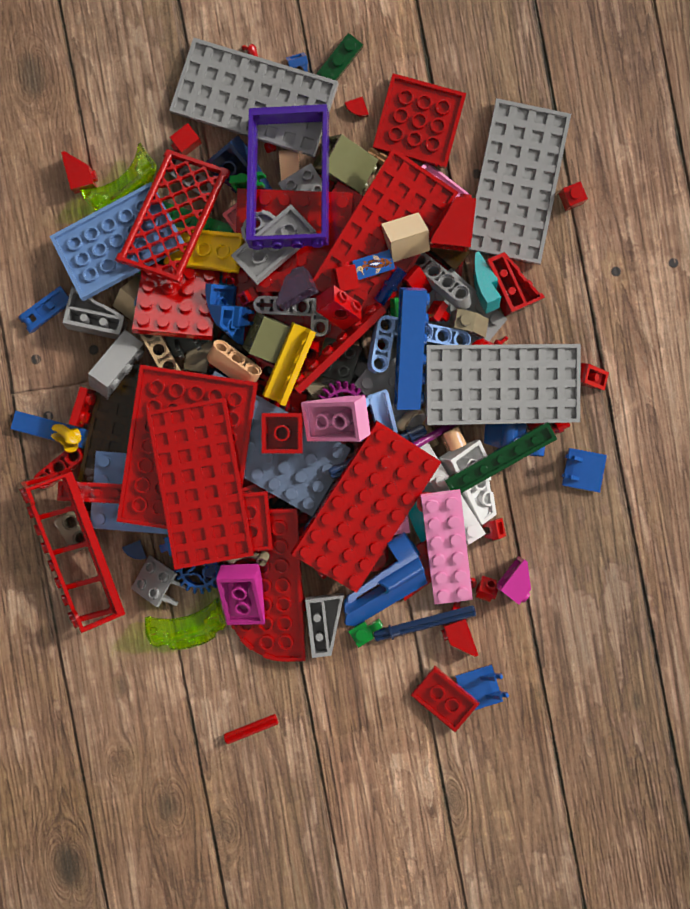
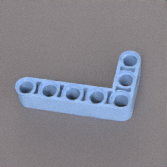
M385 315L374 324L367 367L372 373H381L388 368L393 337L397 338L398 317ZM382 320L388 323L387 330L381 328ZM433 324L425 326V332L428 337L427 344L459 345L456 341L458 335L463 339L462 345H469L471 342V337L466 331ZM438 332L444 334L443 342L438 339ZM378 340L384 341L385 348L383 350L378 348ZM375 359L381 361L382 367L380 369L375 368Z

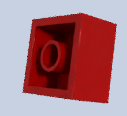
M262 413V453H303V413Z

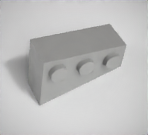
M73 286L71 287L62 322L68 330L117 340L127 328L128 322L125 317L104 304L102 305L95 301L92 297L82 301Z
M124 330L88 373L89 386L109 399L124 376L130 372L135 361L140 360L143 356L144 343Z
M344 593L310 596L305 599L312 658L332 655Z

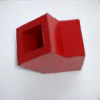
M253 286L240 293L237 297L241 305L246 306L253 303L260 294L256 292V287Z

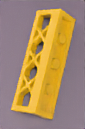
M292 322L262 394L264 397L286 406L316 332Z

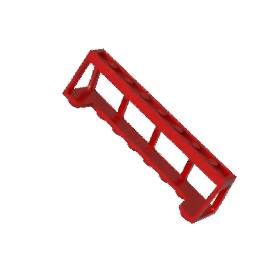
M70 469L21 482L22 488L19 491L25 503H29V507H26L30 518L34 517L36 525H33L37 536L41 535L43 539L40 545L44 554L48 553L50 557L47 563L51 572L55 570L57 577L54 578L58 589L62 588L64 594L61 595L64 606H69L70 612L67 614L74 628H79L80 632L83 633L125 615L73 472ZM62 479L71 505L38 514L31 491ZM74 511L84 541L52 550L41 520ZM88 547L97 576L65 584L55 555ZM100 581L110 607L79 616L68 590ZM113 613L86 626L82 625V621Z

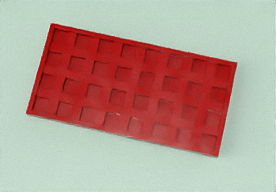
M392 148L309 285L322 293L333 285L336 286L333 269L338 268V263L349 261V265H352L351 261L388 250L381 227L383 223L419 212L429 230L430 240L457 196L458 191ZM420 254L394 262L395 269L358 280L360 288L344 291L348 296L361 304V316L365 313L368 306L378 303L387 310L390 305V298L395 297L399 287L404 282L403 278L412 269Z
M226 398L146 412L174 570L254 556Z
M376 420L370 429V435L364 438L291 551V555L357 593L386 549L387 543L391 541L417 501L418 496L423 492L438 469L441 461Z

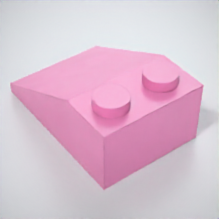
M343 396L301 403L307 441L360 442L370 435L365 396Z

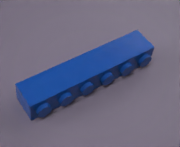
M399 287L394 406L397 410H421V404L424 403V392H422V385L425 384L423 365H426L424 345H427L428 341L425 326L429 322L426 306H429L430 295L424 288Z

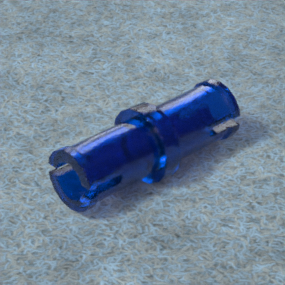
M397 266L389 279L383 282L384 286L374 299L384 306L392 293L398 290L397 286L407 273Z

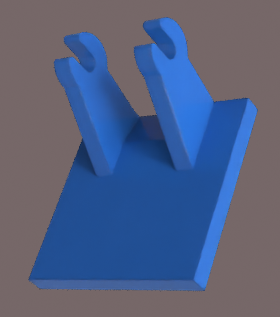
M569 448L568 454L565 455L567 460L564 474L562 473V486L600 493L607 455Z
M492 664L455 675L458 685L480 702L475 710L503 702L502 697H509L508 692L499 690L496 679H502L503 675L502 673H495Z

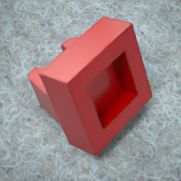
M433 301L426 312L428 313L429 321L442 322L444 320L447 322L451 316L446 311L448 304L444 301Z
M496 518L482 525L483 528H490V533L484 535L487 539L498 540L506 536L503 518Z

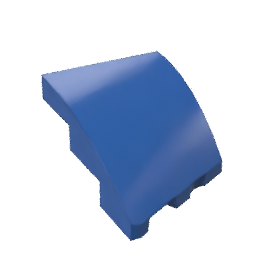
M206 283L207 306L214 322L234 341L243 345L245 327L233 326L237 286Z

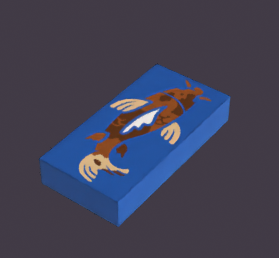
M390 249L351 261L352 264H355L358 280L395 269Z

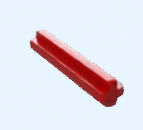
M273 714L225 733L224 740L226 744H230L278 725V718Z

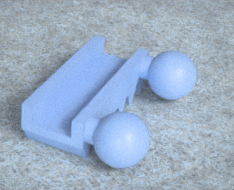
M385 389L367 395L366 405L371 409L373 422L375 423L377 420L398 433L388 391Z

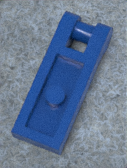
M59 286L23 312L18 318L21 323H25L27 331L31 334L65 309L69 296L63 287ZM33 315L37 319L34 322L30 319Z

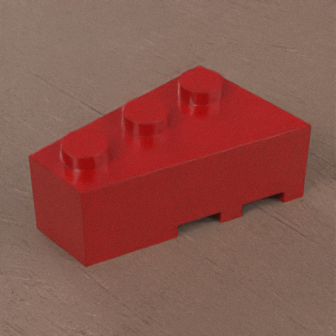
M505 252L486 260L498 278L497 292L501 296L500 307L505 317L545 298L542 293L536 290L532 285L533 283L526 279L520 272L519 267Z

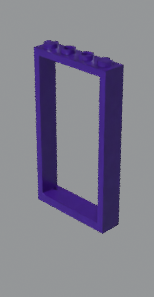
M327 104L249 108L246 242L249 248L254 250L270 247L273 249H282L283 247L302 248L303 246L320 248L323 245H329V111ZM322 122L321 233L256 236L258 125Z

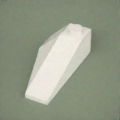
M475 440L452 452L448 451L439 460L448 475L451 476L485 457L487 454L481 441ZM491 477L461 493L481 525L497 515L494 494L491 492L489 482Z

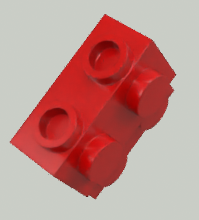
M297 252L256 285V292L261 293V296H273V292H281V296H292V292H298Z

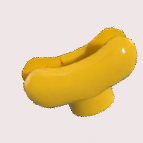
M63 424L52 426V430L57 433L52 434L51 437L59 442L66 452H75L81 442L79 429H70Z

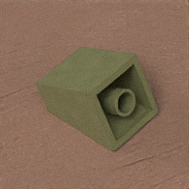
M342 134L329 136V180L335 182V184L339 181L360 194L366 189L368 185L367 180L370 175L376 171V164L379 159ZM322 148L313 163L316 172L321 176Z
M256 311L252 321L254 323L250 326L242 347L249 354L275 364L291 325Z

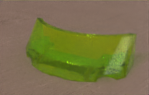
M140 142L135 158L127 171L115 181L104 186L81 189L84 200L95 211H98L150 182L153 183L155 172H157V164Z
M219 597L215 598L204 609L188 616L170 619L145 617V635L150 644L157 648L166 645L170 647V650L188 649L205 644L214 639L219 630H224L226 627Z

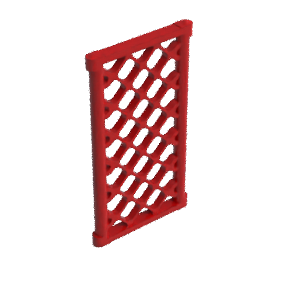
M166 149L160 168L115 261L181 284L184 270L223 183L230 175V170ZM172 159L182 161L183 163L174 165ZM189 165L200 167V169L192 171ZM187 166L190 172L179 176L177 169ZM207 170L218 173L219 175L210 177L208 175ZM175 171L177 178L166 181L164 178L166 172ZM205 172L208 178L197 182L194 176ZM192 177L195 184L184 187L182 180ZM179 182L182 189L172 193L169 186ZM210 183L213 189L211 193H202L200 186ZM168 188L169 195L159 198L156 194L158 189ZM197 188L200 195L190 199L187 192ZM184 193L187 201L177 204L174 199L175 196ZM173 199L175 205L169 209H164L162 202ZM203 200L205 203L204 209L195 210L192 203ZM159 204L162 211L152 215L148 211L150 206ZM190 205L193 211L187 215H181L179 209ZM177 210L180 217L169 221L167 213ZM164 215L167 222L156 226L154 219ZM195 216L198 220L196 226L187 227L185 219ZM143 221H152L154 224V228L146 232L142 230L141 226ZM180 221L183 222L185 229L174 232L172 225ZM170 227L172 234L162 238L159 231ZM157 232L159 240L148 243L146 236ZM188 233L190 236L189 242L180 244L177 237ZM135 238H145L146 245L138 249L135 248L133 245ZM174 238L177 246L166 249L164 242ZM157 244H162L164 251L154 255L151 248ZM149 249L152 254L151 257L141 260L138 255L139 252ZM180 250L183 254L181 260L172 261L169 254ZM135 254L139 261L127 259V256ZM167 255L170 262L164 266H158L157 258ZM155 261L157 267L153 268L145 265V263ZM172 267L175 273L173 275L162 270Z

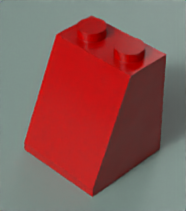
M460 194V197L456 196L429 241L430 248L466 252L471 248L477 198H472L470 194Z

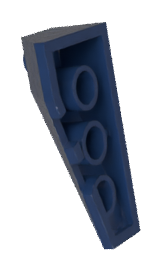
M239 135L206 161L207 163L230 170V175L228 179H225L224 183L231 187V190L235 193L237 191L229 183L230 176L240 173L247 174L248 147ZM257 163V172H262ZM210 171L213 176L219 175L218 173ZM266 178L259 180V182H263L265 185L263 189L273 190Z

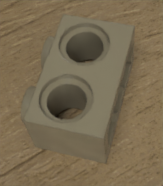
M74 511L67 512L53 521L68 545L80 542L79 534L82 531ZM70 517H74L76 520L74 527H71L68 523ZM87 547L78 548L72 551L74 554H76Z

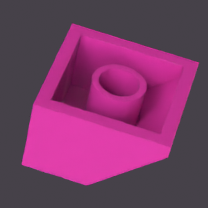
M518 556L497 583V588L519 605L529 598L531 584L528 562Z

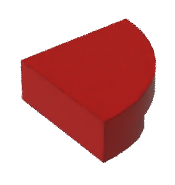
M363 96L344 102L346 109L352 114L359 117L369 116Z

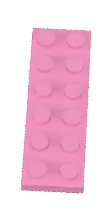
M460 489L421 494L434 604L473 600Z

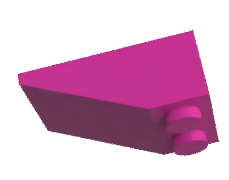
M259 564L221 565L216 582L227 625L265 624L263 585Z

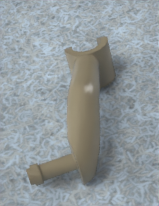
M425 405L421 407V410H408L396 422L397 430L404 431L414 416L425 413Z
M266 551L254 552V556L244 558L255 559L257 564L263 567L269 559V553ZM243 558L227 560L226 565H231V563H235Z

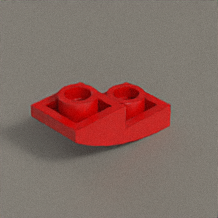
M414 265L403 278V281L409 288H424L427 290V293L432 291L431 285L420 266Z

